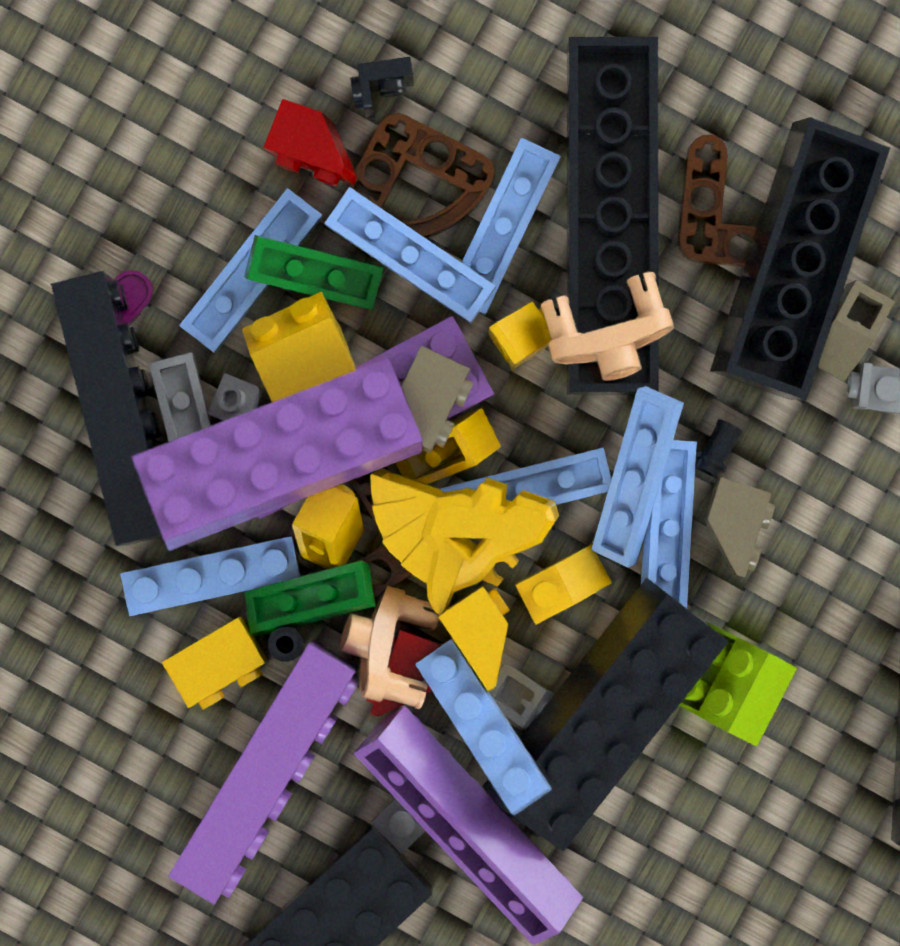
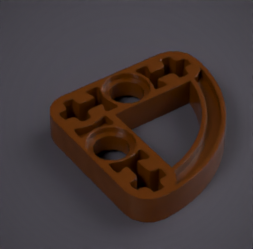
M394 113L386 116L380 122L355 170L356 182L354 185L348 184L345 192L349 187L355 190L357 184L360 183L368 192L381 194L378 201H375L371 196H369L368 200L382 209L406 162L463 191L464 193L443 210L422 219L402 222L424 238H428L450 229L466 218L488 193L493 184L495 172L491 160L485 155L407 115ZM400 123L405 125V134L409 139L406 142L399 140L396 143L392 152L393 155L400 156L398 162H395L387 154L375 152V149L380 145L386 150L390 142V135L386 132L387 128L396 129ZM434 142L442 143L449 151L447 161L440 166L430 165L423 156L425 148ZM456 152L465 155L461 158L460 163L469 168H473L476 163L482 164V173L487 179L484 182L477 180L474 185L467 183L468 174L458 168L455 170L454 177L447 174L454 165ZM374 161L384 162L390 169L389 179L381 185L371 184L365 177L366 167ZM355 190L359 194L363 195L362 191Z

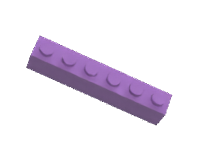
M406 706L380 720L353 754L532 945L559 934L583 899V896Z

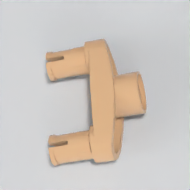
M643 273L646 291L642 288L639 274L627 280L638 317L631 321L585 334L577 333L569 305L570 301L567 296L556 298L560 316L556 315L552 299L543 302L540 306L544 312L551 337L548 346L553 362L558 364H577L597 361L603 380L624 378L641 370L642 367L637 349L662 338L674 328L670 311L663 306L655 280V273Z
M387 585L371 618L353 613L349 615L342 633L340 651L360 657L359 688L362 697L381 702L382 699H387L412 706L415 709H421L426 696V692L423 691L427 689V682L390 672L388 662L397 621L435 631L439 622V614L433 610L428 601L405 595V590Z

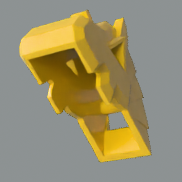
M383 468L371 473V493L374 503L372 508L376 524L383 537L382 542L388 551L402 563L401 566L427 584V597L431 607L437 614H442L446 607L450 605L455 591L480 583L481 580L498 587L504 578L496 573V563L505 562L513 569L519 561L515 556L516 553L542 543L559 517L555 501L522 490L512 501L506 500L508 484L488 477L483 483H480L476 490L463 488L444 492L439 488ZM469 538H484V539L477 545V544H475L473 541H471Z

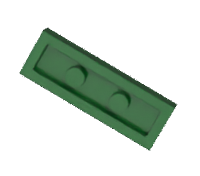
M254 235L244 278L308 295L322 292L325 299L373 310L383 267Z
M362 560L244 592L249 631L251 635L258 637L273 633L281 627L293 628L375 606L369 563Z

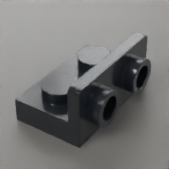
M410 56L357 64L359 76L350 77L355 108H364L366 119L375 118L371 92L380 91V97H394L406 94V87L414 86Z

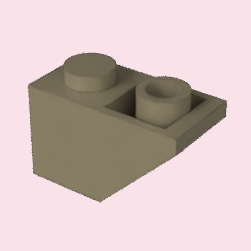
M857 280L846 284L817 368L844 382L875 340L895 301Z
M420 346L402 384V391L422 437V449L431 453L435 444L442 448L444 447L455 424L447 420L454 404L463 407L474 383L466 379L470 368Z
M719 477L715 480L703 520L731 574L745 578L747 570L754 572L762 547L755 544L760 528L768 529L775 504L769 503L770 492Z

